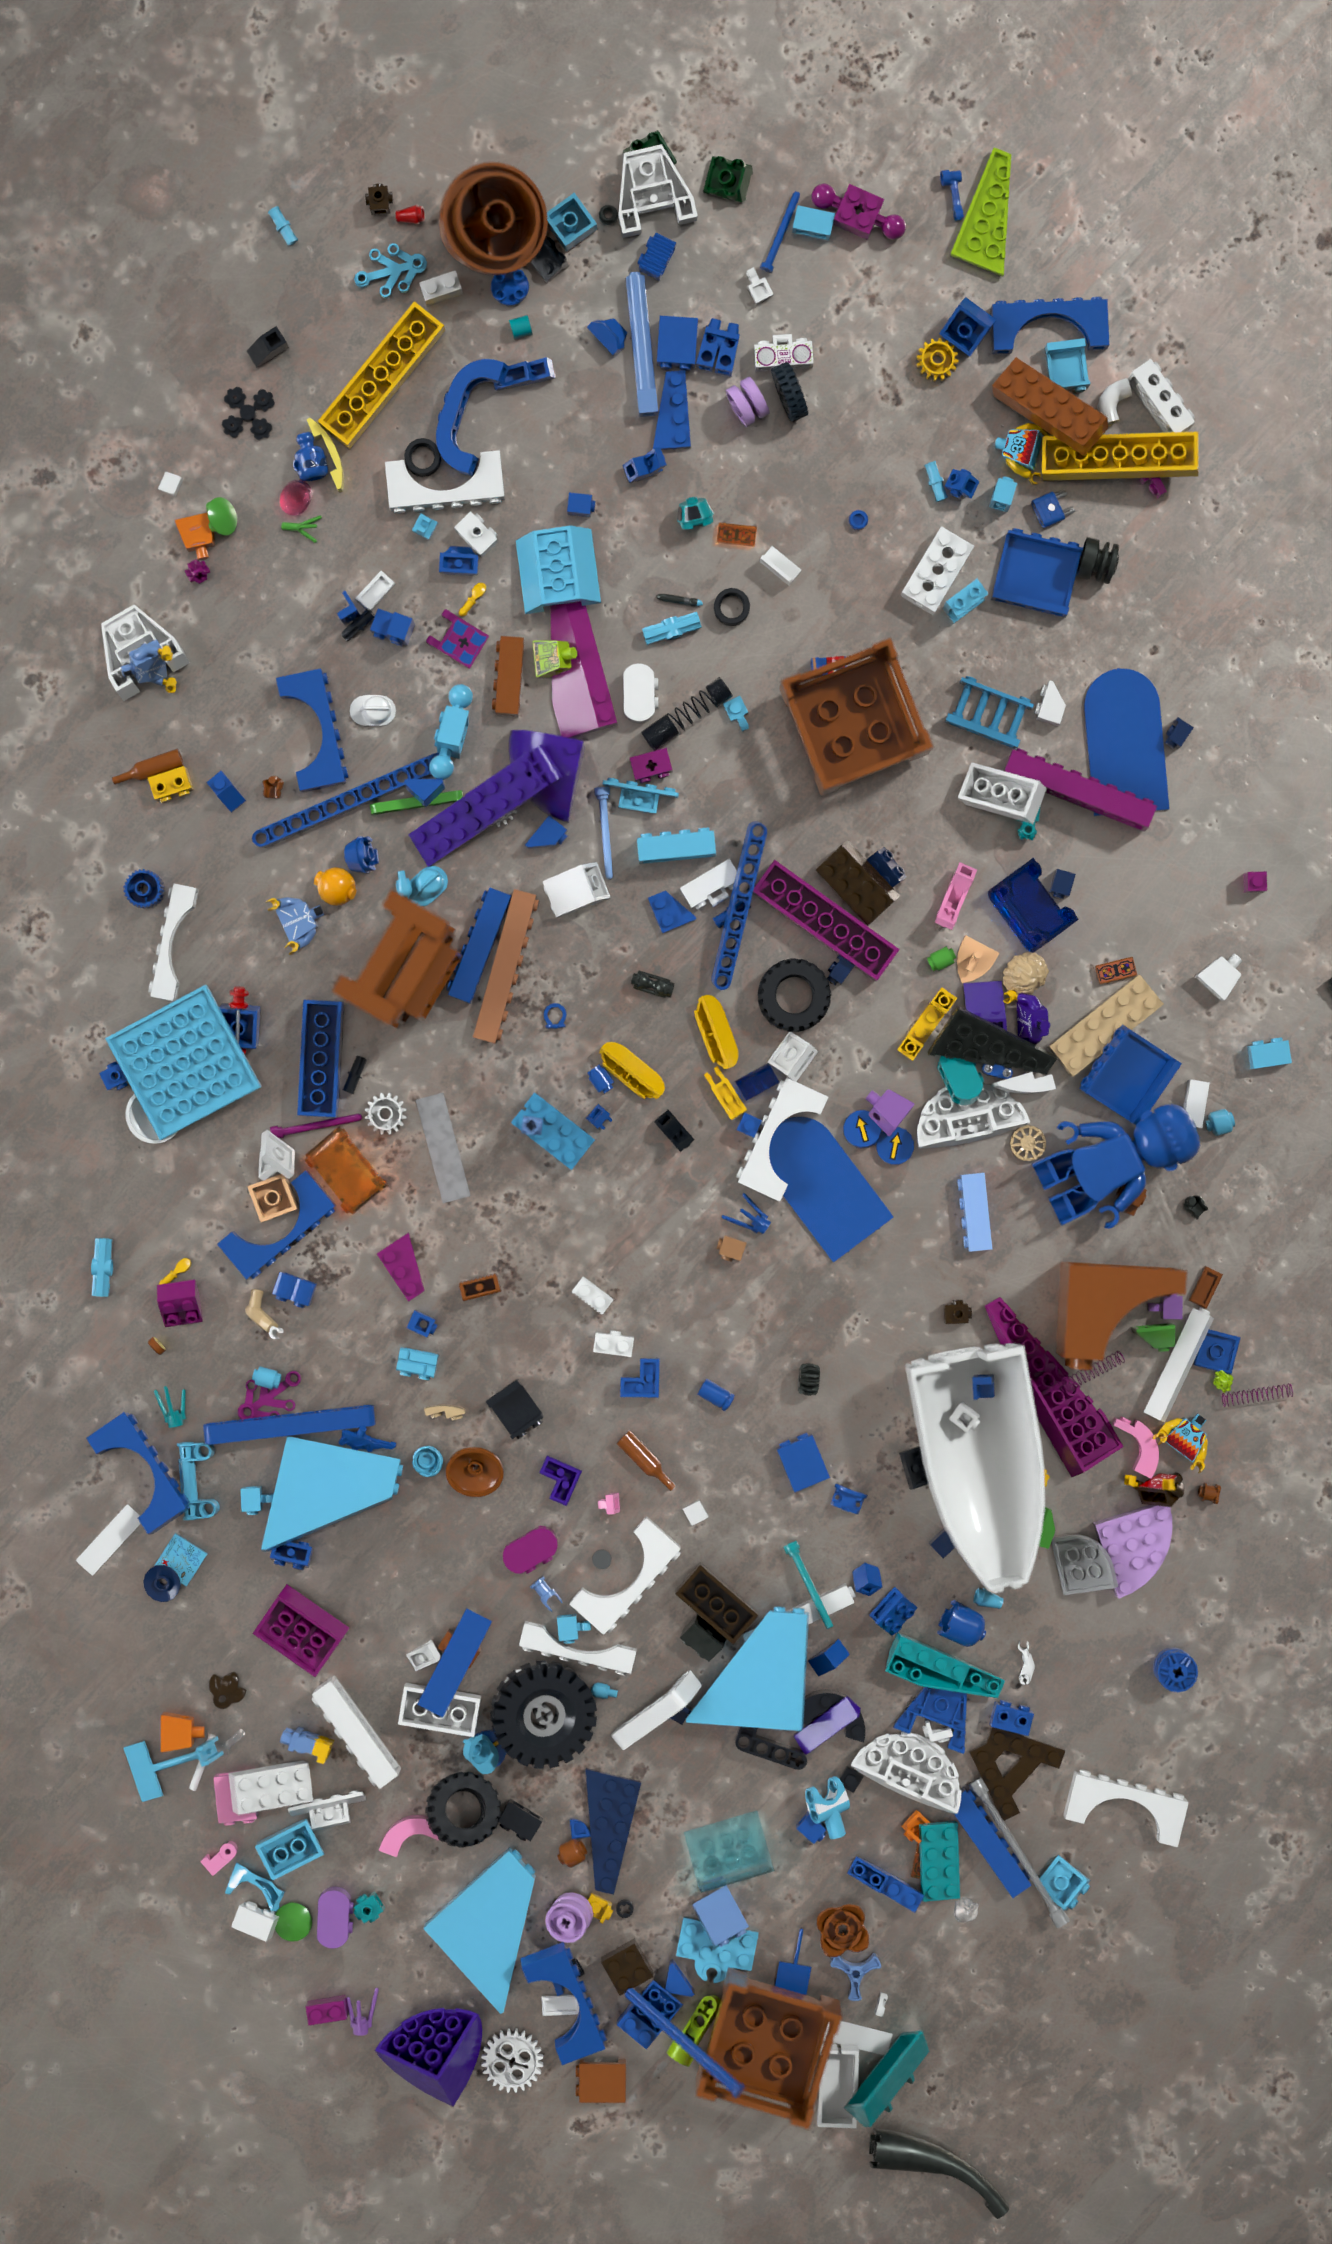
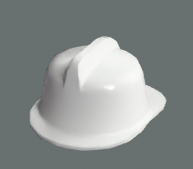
M382 695L359 696L354 699L350 706V716L353 721L364 726L387 725L393 720L396 713L393 701L387 696Z

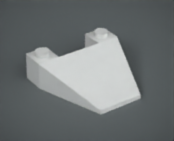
M662 144L624 153L618 214L623 238L641 234L639 214L669 207H675L678 225L697 221L698 215L694 197Z
M132 605L101 623L108 677L123 701L140 692L133 679L134 675L124 677L120 667L130 663L129 653L141 645L157 640L161 648L169 646L173 656L172 660L166 661V663L173 672L190 663L176 639L136 605Z

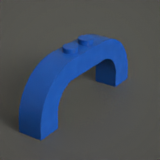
M481 359L463 367L454 377L449 391L446 392L443 410H440L438 415L436 443L442 458L458 472L471 477L475 473L479 458L459 449L456 440L457 432L473 388L482 382H494L504 385L509 366L504 362L493 359Z

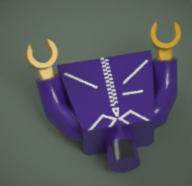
M1014 990L1005 992L1004 994L1010 998L1004 999V1003L1009 1004L1017 1000L1018 1037L1037 1045L1043 1036H1048L1049 1034L1048 1009L1034 995L1022 993L1017 995Z

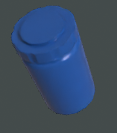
M707 1378L697 1395L718 1408H722L723 1411L729 1408L735 1396Z

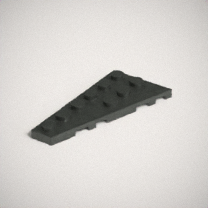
M957 1006L928 1050V1055L931 1056L941 1055L949 1059L959 1058L968 1062L993 1066L996 1064L1011 1069L1015 1067L1024 1069V1071L1047 1074L1057 1060L1056 1055L960 1006Z

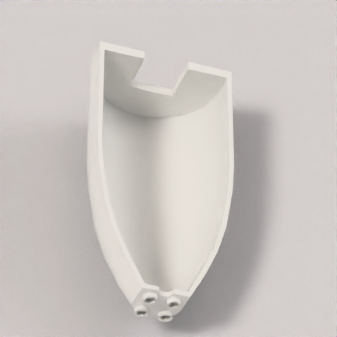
M1007 1343L1005 1347L999 1344L985 1345L984 1349L973 1346L929 1355L928 1360H925V1358L913 1360L911 1364H906L905 1367L923 1465L942 1524L961 1557L986 1589L992 1591V1593L1004 1591L1003 1588L1006 1586H1011V1589L1021 1588L1022 1584L1028 1583L1035 1562L1042 1533L1045 1507L1042 1445L1024 1346L1015 1343ZM994 1374L995 1396L993 1398L973 1400L972 1377L974 1375ZM962 1401L980 1415L978 1418L980 1421L979 1425L974 1431L970 1429L968 1433L949 1420ZM965 1414L964 1419L968 1421L970 1416Z

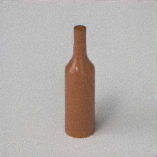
M177 748L135 763L128 772L112 777L114 785L131 779L144 781L148 777L182 767L184 762Z
M629 1430L616 1444L646 1475L658 1478L670 1491L674 1489L676 1485L664 1474L661 1462Z

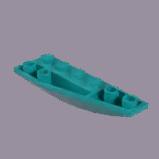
M897 1632L890 1648L885 1669L888 1673L922 1687L993 1698L999 1697L1005 1683L1004 1679L899 1632Z

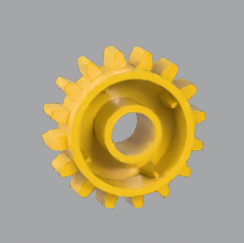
M932 338L930 344L924 342V349L919 348L918 352L921 355H917L916 360L921 362L917 363V368L922 367L920 374L926 373L927 380L932 376L934 382H936L937 377L944 381L945 375L950 378V371H956L954 365H957L959 360L955 359L958 356V352H953L955 346H949L948 340L944 343L941 338L938 341H934ZM939 356L942 358V362L935 363L932 358Z

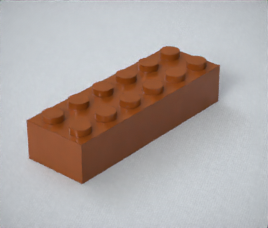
M1017 357L992 385L995 398L1084 457L1108 429L1107 416Z

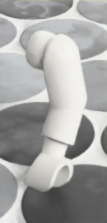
M1020 1641L1018 1642V1649L1023 1654L1022 1659L1024 1662L1019 1675V1681L1022 1685L1030 1683L1035 1669L1032 1655L1028 1651L1030 1645L1028 1641L1026 1648H1022Z

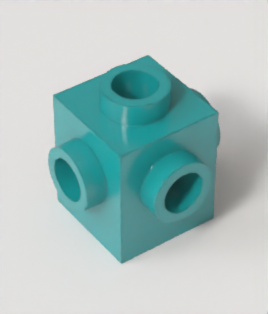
M374 1891L369 1895L363 1894L358 1897L353 1912L356 1918L362 1920L363 1923L367 1921L372 1923L380 1917L379 1914L384 1911L385 1906Z

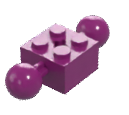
M825 183L817 185L812 191L811 198L816 207L826 209L833 206L838 209L833 221L834 226L868 240L874 225L882 228L883 234L892 240L901 238L906 231V223L901 216L896 214L887 217L880 215L885 199L849 184L843 198L837 196L833 187ZM856 210L862 211L859 213V215L856 214Z

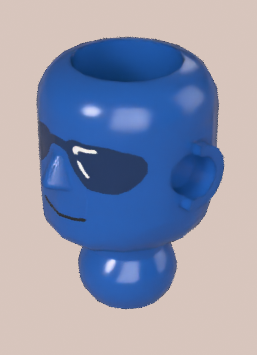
M311 432L297 435L296 441L300 445V449L294 455L293 467L298 472L299 478L306 482L324 478L328 474V465L323 449L320 446H314V435Z

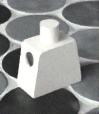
M1233 954L1228 960L1221 956L1200 971L1195 977L1217 998L1224 1001L1241 976V973L1236 968L1242 960L1236 954Z

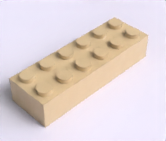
M1139 974L1047 1048L1052 1054L1056 1055L1059 1063L1073 1077L1103 1053L1104 1047L1111 1042L1114 1032L1122 1024L1132 1030L1164 1004Z

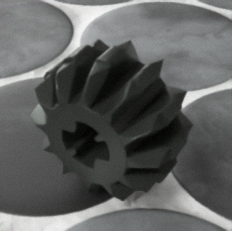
M811 1363L802 1364L798 1375V1391L800 1394L808 1396L816 1395L820 1384V1367Z

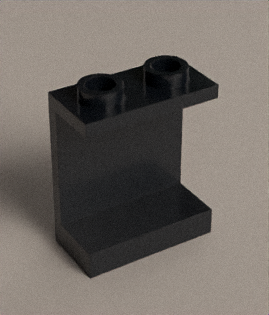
M516 1379L486 1400L489 1408L493 1409L509 1432L511 1439L515 1437L520 1439L527 1434L526 1429L531 1426L534 1429L543 1422L541 1420L544 1417L543 1413L519 1379Z

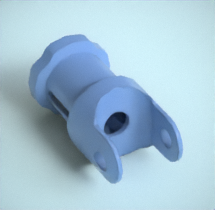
M542 1576L530 1588L535 1589L541 1597V1602L549 1611L553 1612L548 1606L547 1600L555 1595L561 1603L563 1602L556 1591L551 1589L545 1582V1577Z

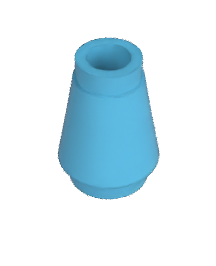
M978 1588L974 1594L973 1602L977 1606L1000 1609L1003 1605V1598L985 1588Z

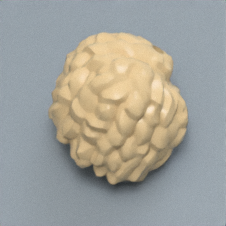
M1025 952L1022 955L1014 956L1011 962L1007 963L1008 967L1003 971L1005 976L1002 983L1005 985L1006 990H1014L1017 995L1019 993L1032 995L1034 990H1038L1040 986L1045 984L1047 974L1049 973L1047 964H1045L1043 957L1036 952Z

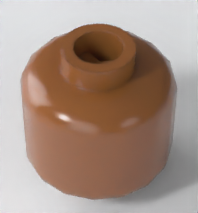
M571 1839L560 1845L557 1856L562 1865L566 1864L572 1868L585 1861L587 1849L581 1840Z

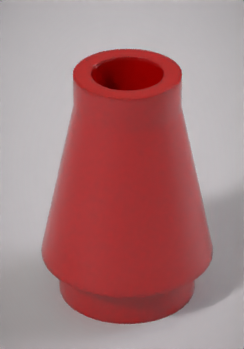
M417 204L397 210L396 221L414 224L424 222L425 213L423 206H418Z

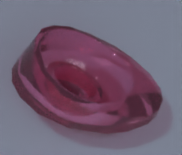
M294 479L288 482L280 496L282 510L289 515L297 516L302 514L311 502V487L301 479Z

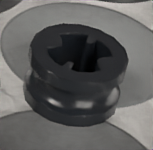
M625 1899L621 1900L616 1907L617 1914L622 1918L630 1917L634 1910L633 1903ZM628 1904L630 1912L622 1913L620 1906Z

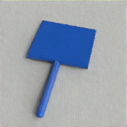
M801 1928L794 1964L779 1961L775 1986L807 1995L811 1967L797 1964L803 1936V1929Z

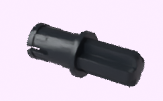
M366 608L356 619L353 618V622L341 632L342 637L350 641L360 630H364V627L375 617V614H372L373 612Z
M356 1056L351 1071H348L349 1075L342 1090L354 1094L359 1079H362L361 1074L367 1061L366 1058Z

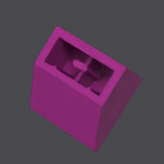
M195 1279L157 1285V1304L165 1327L203 1322L200 1296Z

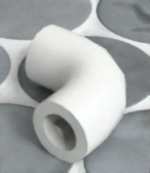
M1127 378L1111 384L1100 395L1097 409L1108 417V426L1120 421L1116 408L1117 404L1121 400L1132 396Z

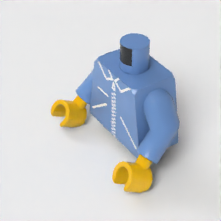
M157 640L143 644L129 653L130 663L120 667L124 677L134 675L138 683L151 682L160 686L166 685L165 689L167 692L174 693L176 691V679L173 677L165 679L168 677L165 661H171L173 653L169 646L161 648Z
M271 898L265 902H271L273 905L272 908L267 909L268 911L276 909L290 941L284 948L289 946L293 949L289 955H293L297 950L311 942L318 928L315 919L325 915L321 905L310 909L307 902H303L298 898Z

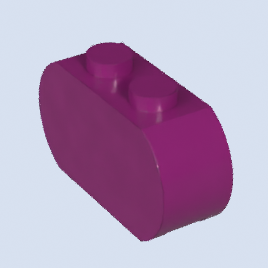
M538 1526L507 1544L503 1552L505 1566L511 1572L517 1574L526 1572L528 1574L536 1569L535 1565L541 1562L546 1564L551 1561L558 1547V1538L555 1532L549 1527Z

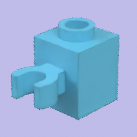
M262 1486L242 1487L240 1489L241 1512H247V1515H256L258 1511L263 1509V1503H272L274 1493L262 1494Z
M577 1614L557 1616L559 1641H563L564 1644L574 1643L579 1637L578 1631L591 1630V1623L589 1621L577 1622Z

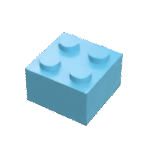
M575 193L547 212V226L566 252L597 230V223Z

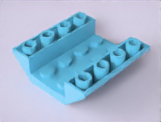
M571 525L532 531L516 540L525 614L544 612V606L581 601L582 606L601 603L591 529Z

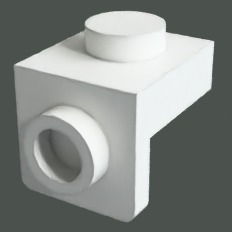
M925 1720L926 1726H922L925 1738L929 1737L930 1742L937 1740L939 1743L950 1740L949 1737H953L952 1730L948 1726L932 1730L929 1720Z

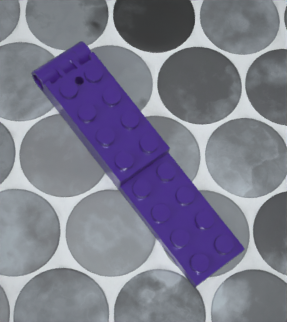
M540 744L408 835L427 866L430 867L562 779L563 776L544 745Z

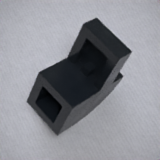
M669 1110L654 1121L680 1152L689 1147L695 1140Z

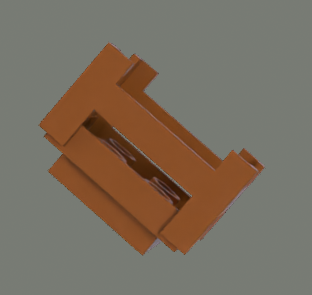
M891 638L800 675L799 673L781 680L779 690L786 707H789L815 773L814 779L821 796L839 790L840 786L904 761H913L929 755L933 749L928 731L924 729L897 660L898 655ZM870 657V658H868V659H866V660H863V661H861V662L855 663V664H853V665H850V666H848V667H845V668H843V669L837 670V671H835V672H832V673H830V674H827V675H825V676L819 677V678H817V679H814V680H812V681H809V682H807V683H804V684H801V685H800V683H803V682L808 681V680H810V679L816 678V677L821 676V675H823V674H826V673H828V672L834 671V670L839 669V668H841V667H844V666H846V665L852 664V663L857 662V661H859V660H862V659H864V658ZM890 666H892L893 672H894V674H895V677H896L897 682H898V684H899L900 690H901V692H902V695H903L904 700H905V702H906V705H907V707H908L909 713H910L911 718H912V720H913V723H914V725H915L916 731H917V733H918V737H917V734H916L915 729H914V727H913V724H912V722H911L910 716H909V714H908V711H907V709H906V706H905V704H904L903 698H902V696H901V693H900V691H899V688H898V686H897V683H896V681H895V678H894V675H893V673H892V670H891Z
M391 890L382 907L392 912L391 914L395 917L358 980L355 982L341 975L332 992L384 1023L398 1029L400 1025H405L410 1015L423 1022L425 1021L463 955L451 948L456 938L454 935L456 929L449 926L450 923L396 891ZM423 932L424 934L422 935L420 941L418 942L417 946L415 947L414 951L412 952L410 958L408 959L407 963L405 964L403 970L401 971L400 975L398 976L397 980L395 981V983H394L393 987L391 988L390 992L388 993L387 997L384 999L383 997L385 996V994H386V992L388 991L390 985L392 984L393 980L395 979L396 975L398 974L400 968L402 967L403 963L405 962L406 958L408 957L410 951L412 950L413 946L415 945V943H416L417 939L419 938L420 934Z
M728 1967L723 1983L722 1999L706 2054L739 2084H744L745 2088L743 2091L787 2103L788 2107L745 2094H740L734 2098L733 2093L728 2089L716 2086V2083H722L702 2065H699L696 2075V2096L714 2102L716 2098L790 2119V2124L809 2129L815 2111L814 2104L834 2036L837 2035L842 2020L839 2000L820 1995V1998L817 1999L749 1979L746 1972ZM828 2022H829V2028H828V2031H827V2034H826V2038H825V2041H824V2045H823V2048H822V2051H821V2055H820V2058H819V2062H818V2065H817V2068H816V2072H815V2075H814V2079H813V2082H812V2085H811V2089H810V2092H809L808 2090H809V2087H810V2084H811V2080H812V2077H813V2073H814V2070H815V2067H816V2063H817V2060H818V2056H819V2053H820V2050H821V2046H822L823 2039H824V2036H825V2033H826V2029H827V2026H828Z

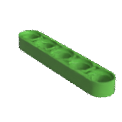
M462 790L440 793L428 806L457 802L463 797ZM415 797L370 804L371 815L425 806Z

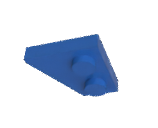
M667 891L648 898L662 934L696 920V917Z

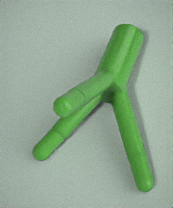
M319 515L301 523L282 522L281 528L282 530L298 531L316 543L317 540L302 529L317 528V524L310 523L320 520L322 516Z

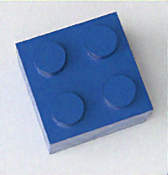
M965 297L939 334L970 357L989 332L996 319Z

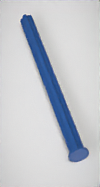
M633 1988L627 1990L625 1997L732 2092L734 2098L742 2093L745 2088L744 2084H739Z

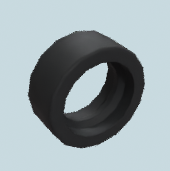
M425 438L415 439L410 442L404 454L408 469L413 474L421 477L430 476L435 473L440 467L442 460L437 445L430 439ZM422 446L430 448L434 453L432 465L424 469L416 467L412 462V453L416 448Z
M728 588L717 595L714 602V612L721 623L728 626L739 625L749 615L750 602L743 591L737 588ZM728 596H736L743 603V611L736 618H728L721 611V603Z

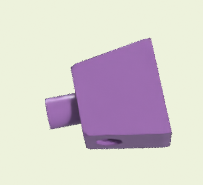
M888 1089L882 1097L873 1090L866 1097V1100L873 1105L869 1112L870 1118L889 1137L915 1105L913 1102Z

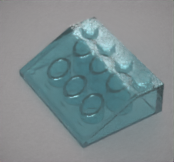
M758 1811L684 1832L701 1893L775 1871Z

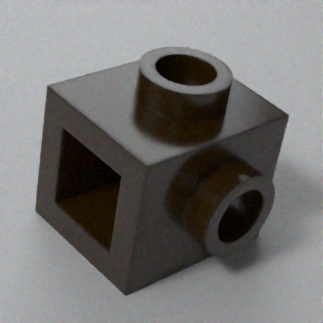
M952 1300V1304H943L945 1324L969 1323V1319H972V1308L968 1307L967 1303H963V1300Z

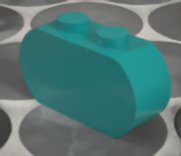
M940 1056L937 1068L952 1101L963 1106L976 1102L981 1094L984 1083L982 1074L978 1073L975 1068L976 1063L959 1058L949 1059L945 1058V1056Z

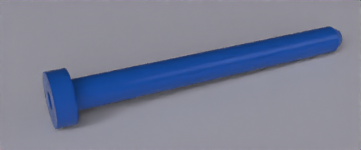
M797 191L791 197L767 259L761 263L760 268L768 273L773 272L774 267L772 264L800 198V193Z

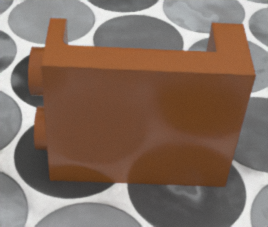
M580 2059L579 2065H576V2077H579V2084H576V2096H579V2103H626V2059H618V2062H584V2059Z

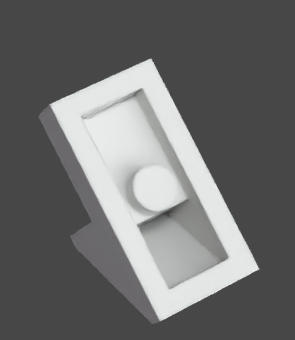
M432 1640L406 1654L415 1671L436 1663L441 1659V1654Z

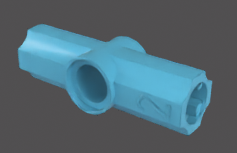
M693 612L681 617L674 616L664 619L661 623L642 628L646 644L649 645L665 639L672 640L681 637L684 633L698 630L702 626L698 613Z
M95 1238L94 1258L91 1264V1275H93L92 1296L109 1297L110 1276L113 1273V1260L111 1259L113 1239Z

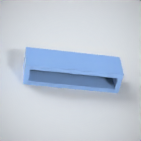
M985 1173L960 1175V1179H957L958 1191L962 1190V1198H959L960 1210L964 1209V1217H961L962 1229H966V1236H963L964 1248H968L969 1252L991 1250L992 1240Z

